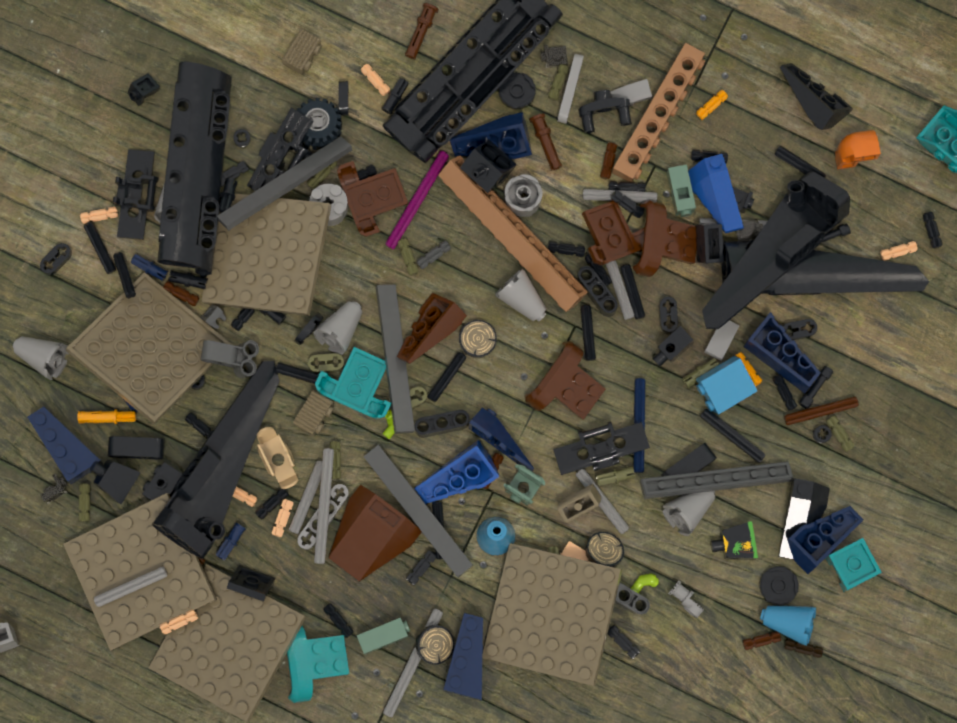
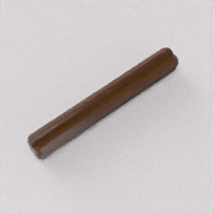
M854 396L787 414L784 416V421L786 425H792L855 408L859 405L858 399Z

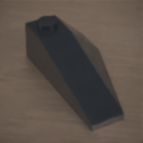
M784 64L780 67L807 116L814 122L816 128L820 130L830 129L853 110L836 93L832 96L825 91L823 84L812 82L810 75L794 64Z
M797 478L792 480L779 557L794 560L788 539L801 526L808 525L822 517L827 508L830 488L812 481Z

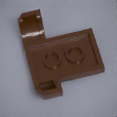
M354 161L339 166L337 170L338 178L347 196L348 205L360 235L368 237L379 233L380 231L374 216L408 204L396 168L359 180Z
M646 200L640 204V207L646 208L647 214L642 256L640 261L633 266L635 273L646 277L653 276L660 266L662 257L694 264L697 249L696 226L667 219L666 207L662 203Z
M611 201L582 213L596 244L587 249L593 263L604 265L643 249L645 227L631 233L618 203Z
M572 341L562 343L564 345L563 351L538 386L531 393L525 395V402L536 411H540L555 398L576 416L584 420L605 391V388L578 367L584 352Z

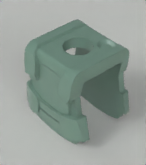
M516 464L515 468L518 472L509 485L504 483L503 486L506 489L505 492L511 495L510 499L518 504L522 502L528 506L534 502L532 501L540 486L545 485V481L541 476L530 471L525 466ZM522 482L529 485V490L526 493H521L518 490V485Z

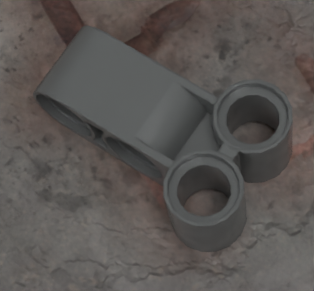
M205 340L203 341L200 360L234 368V373L237 377L246 378L254 375L256 372V364L252 357L257 356L259 353V346L253 340L243 342L238 346ZM246 346L250 348V354L246 353ZM243 364L248 368L247 373L243 371Z
M619 583L615 603L633 614L647 613L650 608L649 601L642 595ZM622 590L626 593L624 601L619 599V592ZM638 600H640L643 604V607L640 611H638L635 607V604Z

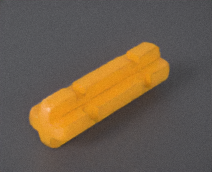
M720 90L716 96H713L704 104L703 108L701 107L697 110L696 115L701 120L705 119L708 113L713 112L721 105V102L723 103L728 98L727 93L724 90Z
M742 352L736 354V357L741 358L755 387L761 384L762 379L759 375H756L757 372L750 362L745 360L744 354Z

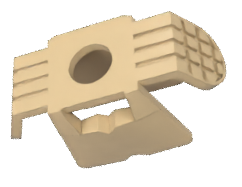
M265 427L257 433V439L260 443L257 444L268 474L272 477L276 476L281 489L294 486L299 479L293 469L295 464L291 450L281 436L276 434L274 428ZM276 454L284 456V463L280 466H276L272 462V458Z

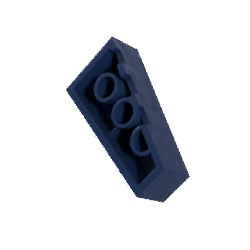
M770 312L748 339L744 348L778 374H781L783 378L805 394L821 372L806 354L801 352L797 347V343L791 340L786 334V330L774 319L775 317Z
M45 407L40 408L27 417L65 479L71 485L91 473L90 467L95 461L102 465L104 464Z
M464 613L443 691L482 701V617Z

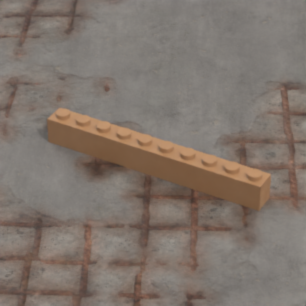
M461 156L450 160L439 173V177L481 220V223L493 233L494 237L506 247L507 251L519 261L520 265L532 275L533 279L539 282L546 293L553 297L559 307L566 312L574 308L588 291L493 190L487 193L460 169L465 162Z

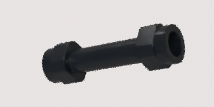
M848 224L839 225L837 229L826 233L822 242L838 236L842 238L851 234Z
M824 366L821 369L818 379L808 393L804 394L798 402L800 406L805 409L811 406L813 403L812 399L834 373L829 367Z

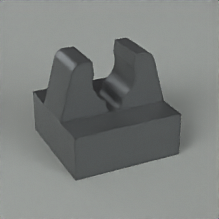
M214 304L200 317L205 323L216 329L219 328L216 324L217 318L223 321L226 320L223 311Z

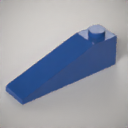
M723 154L704 158L688 171L693 193L698 196L702 205L709 210L717 224H722L724 233L744 229Z
M478 440L418 484L414 489L425 504L448 498V496L462 494L476 488H483L500 477L490 454Z

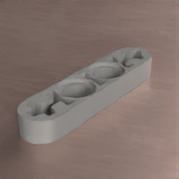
M576 53L574 55L557 122L567 123L584 55Z
M337 484L331 489L330 497L333 499L337 496L336 490L344 489L343 493L345 496H340L337 499V502L340 503L338 506L334 501L330 500V504L334 506V512L329 514L328 526L348 499L349 491L343 484ZM318 509L298 536V545L304 550H310L316 544V538L313 535L310 538V545L306 544L303 546L301 539L309 536L308 529L315 534L317 533V530L313 529L312 523L318 520Z

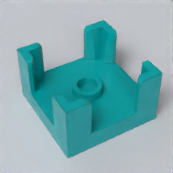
M864 538L825 558L829 566L833 565L840 578L841 583L839 585L843 592L882 573Z

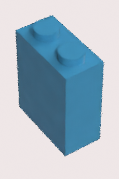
M736 356L696 378L698 383L696 387L699 393L705 396L707 408L710 412L713 411L718 415L757 392L741 358Z

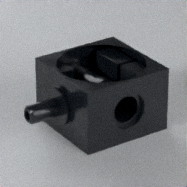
M488 140L471 152L460 169L489 193L506 180L517 164Z

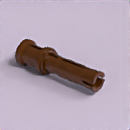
M423 3V11L420 17L417 18L418 25L405 53L406 57L416 59L426 32L433 25L432 20L435 13L439 11L436 6Z
M542 113L531 117L529 121L534 126L535 137L541 142L550 169L554 171L560 169L562 164L550 136L551 129L547 127L544 119L546 116Z

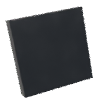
M239 565L229 580L227 589L264 602L276 578Z

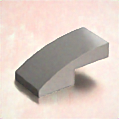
M647 79L610 92L611 98L629 99L631 106L634 103L652 99Z
M729 320L720 329H716L704 353L722 361L739 325Z

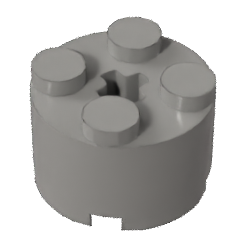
M522 174L513 177L505 187L504 202L516 216L530 217L541 205L542 188L538 180L530 175ZM523 193H525L526 197L521 198L520 196H522Z
M323 184L312 191L309 201L330 202L332 205L328 226H335L341 223L348 213L347 196L341 187L334 184Z

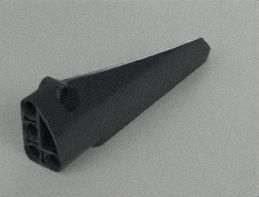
M814 171L807 172L799 180L789 182L787 193L729 276L703 308L702 313L706 329H720L820 245L825 234L849 215L850 196L848 192Z
M754 240L723 241L724 262H721L722 284L748 250V245H751ZM813 250L761 294L816 295L822 293L920 292L925 289L929 280L917 266Z
M274 361L261 362L254 375L251 376L174 486L175 492L152 523V526L160 533L200 559H204L216 539L224 536V518L250 450L280 382ZM214 526V532L211 533V528Z

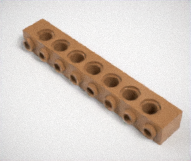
M685 42L612 170L614 175L627 182L639 179L643 171L640 169L643 163L647 164L652 156L649 152L652 147L656 149L661 140L659 138L660 133L666 132L670 124L667 122L670 116L674 117L679 109L676 105L679 100L683 102L688 93L685 91L687 86H692L697 77L694 75L697 69L701 70L705 64V60H703L704 52ZM688 64L692 69L685 70L683 65ZM680 80L683 85L677 86L673 81ZM670 95L674 100L667 101L664 97ZM662 111L665 116L658 117L655 112ZM652 126L656 129V132L650 133L646 128ZM639 142H644L647 145V147L642 149L639 148L637 144ZM635 158L637 159L638 163L631 164L629 163L628 159Z

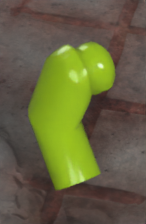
M388 410L385 416L388 427L383 432V435L391 439L394 435L392 411Z
M652 573L640 575L630 589L639 594L644 586L656 587L659 584V579Z

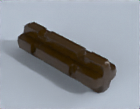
M786 639L784 648L786 650H795V652L809 656L812 654L813 657L817 658L822 657V647H813L811 644H807V646L802 645L792 639Z

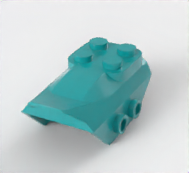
M944 105L918 134L916 139L936 159L945 162L950 171L957 173V110Z

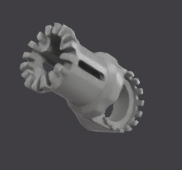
M680 580L668 593L679 599L684 609L693 617L698 618L704 611L702 607L699 608L700 605L697 606V603L690 599L694 592L686 589Z

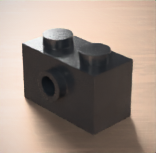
M697 224V262H724L722 224Z
M164 462L163 465L157 466L153 473L155 475L151 481L148 480L142 489L144 491L142 495L150 501L166 493H169L171 497L175 492L174 486L182 473Z

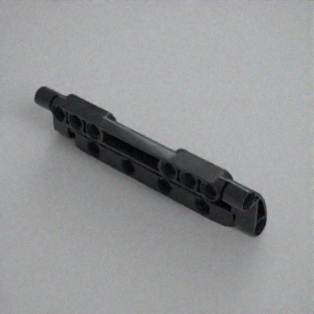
M496 0L397 105L396 111L382 125L383 128L406 150L426 163L442 145L450 141L548 35L549 30L563 16V13L558 7L553 4H547L544 0ZM493 13H496L498 17L496 22L492 20ZM528 25V27L519 35V33ZM537 25L541 28L540 34L536 33ZM525 38L529 42L527 48L523 45V41ZM468 39L473 42L471 49L467 46ZM512 52L516 54L515 61L511 59ZM444 65L448 68L446 76L442 73ZM419 92L423 95L422 102H419L417 100V94ZM463 105L467 108V112L465 115L461 113V107ZM447 112V114L438 122V120ZM450 119L454 121L452 129L448 125ZM438 132H440L442 135V139L440 142L436 140V134Z
M184 61L179 63L175 84L157 262L164 265L195 268V273L211 275L217 235V216L219 215L232 77L216 68ZM217 101H223L225 105H218ZM183 106L187 108V110L180 111L178 107ZM220 118L224 122L217 123L214 119ZM213 136H220L222 140L216 141L213 139ZM181 142L183 146L177 147L174 143ZM175 177L179 179V182L173 183L170 179ZM211 206L215 211L208 212L205 208ZM171 213L174 214L176 218L168 219L166 215ZM209 224L213 229L206 230L203 226ZM207 242L211 247L204 248L201 244Z

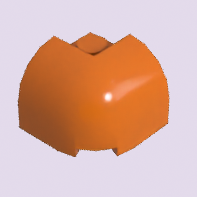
M874 130L854 132L846 135L840 141L835 151L837 170L856 167L858 162L878 159L881 152Z

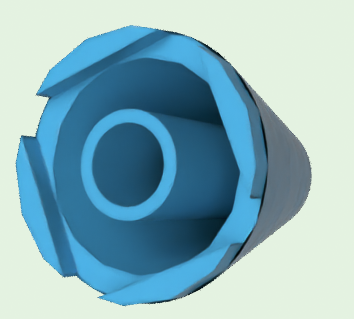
M490 517L480 524L477 530V542L484 552L490 555H502L508 551L510 543L514 544L515 530L508 520L502 517ZM493 531H499L500 533L494 534Z
M767 606L766 609H762L760 620H763V625L807 646L814 626L813 620L816 617V608L808 606Z

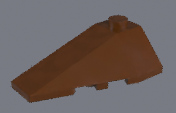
M432 293L418 312L420 317L417 322H413L411 327L413 331L405 339L397 357L411 364L453 333L467 316L455 302Z

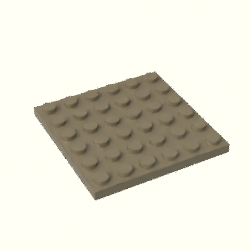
M235 194V200L232 201L231 207L249 195ZM278 198L229 231L218 221L212 274L206 276L208 281L205 284L206 289L203 291L201 302L204 304L310 316L332 205L323 202Z
M144 272L133 283L136 293L135 297L128 299L125 293L121 294L66 348V352L151 423L155 424L213 365L212 363L200 360L203 341H216L230 345L231 343Z
M169 493L63 544L110 651L160 628V624L166 621L168 623L174 617L181 614L185 615L189 610H197L217 600L198 557L175 544L152 526L156 517L171 498ZM160 567L165 568L167 577L101 607L96 606L94 597Z
M510 543L482 658L595 686L622 569Z
M206 564L203 570L217 600L195 610L198 616L197 620L189 621L187 625L176 630L172 629V632L166 635L149 669L249 723L304 623L306 616L268 596L263 602L227 589L231 577Z

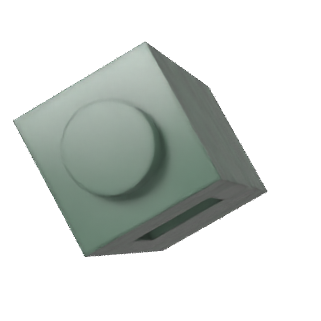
M687 165L670 167L667 170V178L675 215H681V217L691 216L695 212L696 205Z
M398 618L359 634L357 638L364 655L408 638L407 633L410 632L406 621L402 622L401 618Z

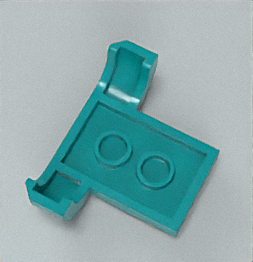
M356 347L353 348L338 381L321 371L315 382L317 391L323 396L374 419L385 417L391 405L386 400L383 401L373 397L386 370L385 361Z
M301 626L287 652L292 685L291 694L288 696V699L293 703L311 700L313 679L349 674L344 635L307 640L305 630Z

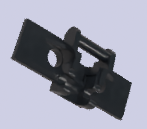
M291 107L277 133L271 132L258 155L262 157V160L247 186L256 191L286 172L283 160L289 150L299 149L287 170L300 163L304 154H307L309 151L301 143L314 121ZM287 132H291L293 134V140L291 142L285 139V134ZM270 164L275 168V172L272 175L266 172V168Z
M128 149L125 178L116 177L115 183L118 185L117 197H113V204L121 206L117 232L118 238L144 240L147 212L155 211L153 204L156 183L159 179L152 176L155 152ZM136 172H142L144 174L141 175V177L139 178H133V175ZM144 184H148L146 205L141 204ZM132 208L138 209V216L130 217L128 215L129 210Z
M607 422V425L585 432H582V430L578 431L579 442L553 449L561 475L593 466L595 472L620 464V457L649 449L650 446L642 422L617 430L613 429L612 422ZM611 432L612 437L608 438L607 441L595 445H586L585 439ZM623 438L626 441L625 446L617 448L614 444L616 439ZM582 449L587 450L589 454L585 460L578 458V452Z

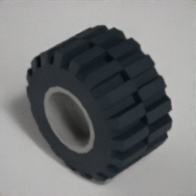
M315 98L316 101L309 99L307 104L303 102L301 109H297L298 112L314 121L302 143L305 142L306 147L312 146L313 150H317V147L323 148L341 136V115L338 108H335L332 102L328 104L327 99H323V101H320V98Z

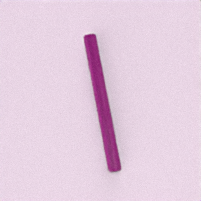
M440 151L386 241L388 248L394 250L397 246L398 241L403 236L448 160L449 155L446 152Z

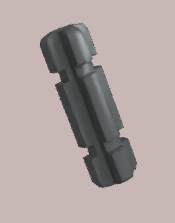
M443 241L439 244V247L436 246L426 253L425 257L419 258L417 260L418 266L424 269L428 266V263H433L443 253H447L451 249L449 243Z

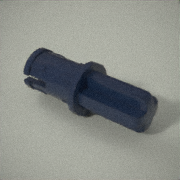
M135 254L131 260L133 265L162 282L166 278L165 275H168L169 271L154 264V261L150 262L138 254Z
M235 523L228 536L224 537L225 540L216 552V556L226 560L234 546L238 545L236 543L246 529L240 524Z

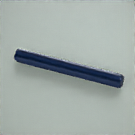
M637 378L635 379L634 424L642 422L645 430V379ZM645 450L634 453L635 473L644 472Z

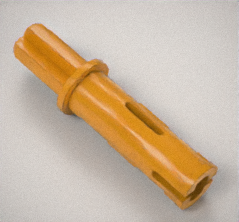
M117 409L114 411H78L77 418L79 424L115 423L117 425L118 422H135L136 412H118Z

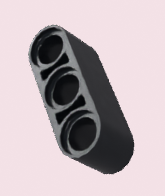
M589 266L582 267L578 272L577 281L588 291V297L603 316H613L618 307L617 300L593 268ZM583 273H589L591 275V279L584 280L581 277V275ZM594 288H600L603 293L601 295H595L592 292V290ZM611 303L614 309L608 311L604 308V304Z
M455 410L419 418L414 424L415 433L421 438L463 430L469 425V414L465 410ZM462 415L466 418V422L459 424L455 420L456 417ZM441 419L446 420L448 423L444 428L437 426V422ZM425 423L429 428L426 432H420L418 426Z
M110 436L107 456L111 458L164 459L165 440L161 438Z
M705 442L663 472L661 476L699 472L716 460L717 457Z

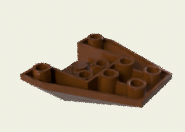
M360 485L348 500L328 558L360 582L410 548L422 531L378 495Z

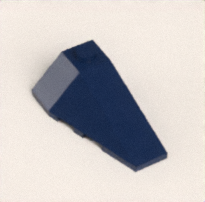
M523 112L501 117L450 139L455 156L468 157L476 147L488 140L495 144L510 159L532 155L528 128Z
M482 407L469 422V430L515 463L523 465L533 472L534 467L496 417L497 414L489 408L485 410Z
M849 506L808 525L801 526L788 539L794 561L809 574L864 519Z

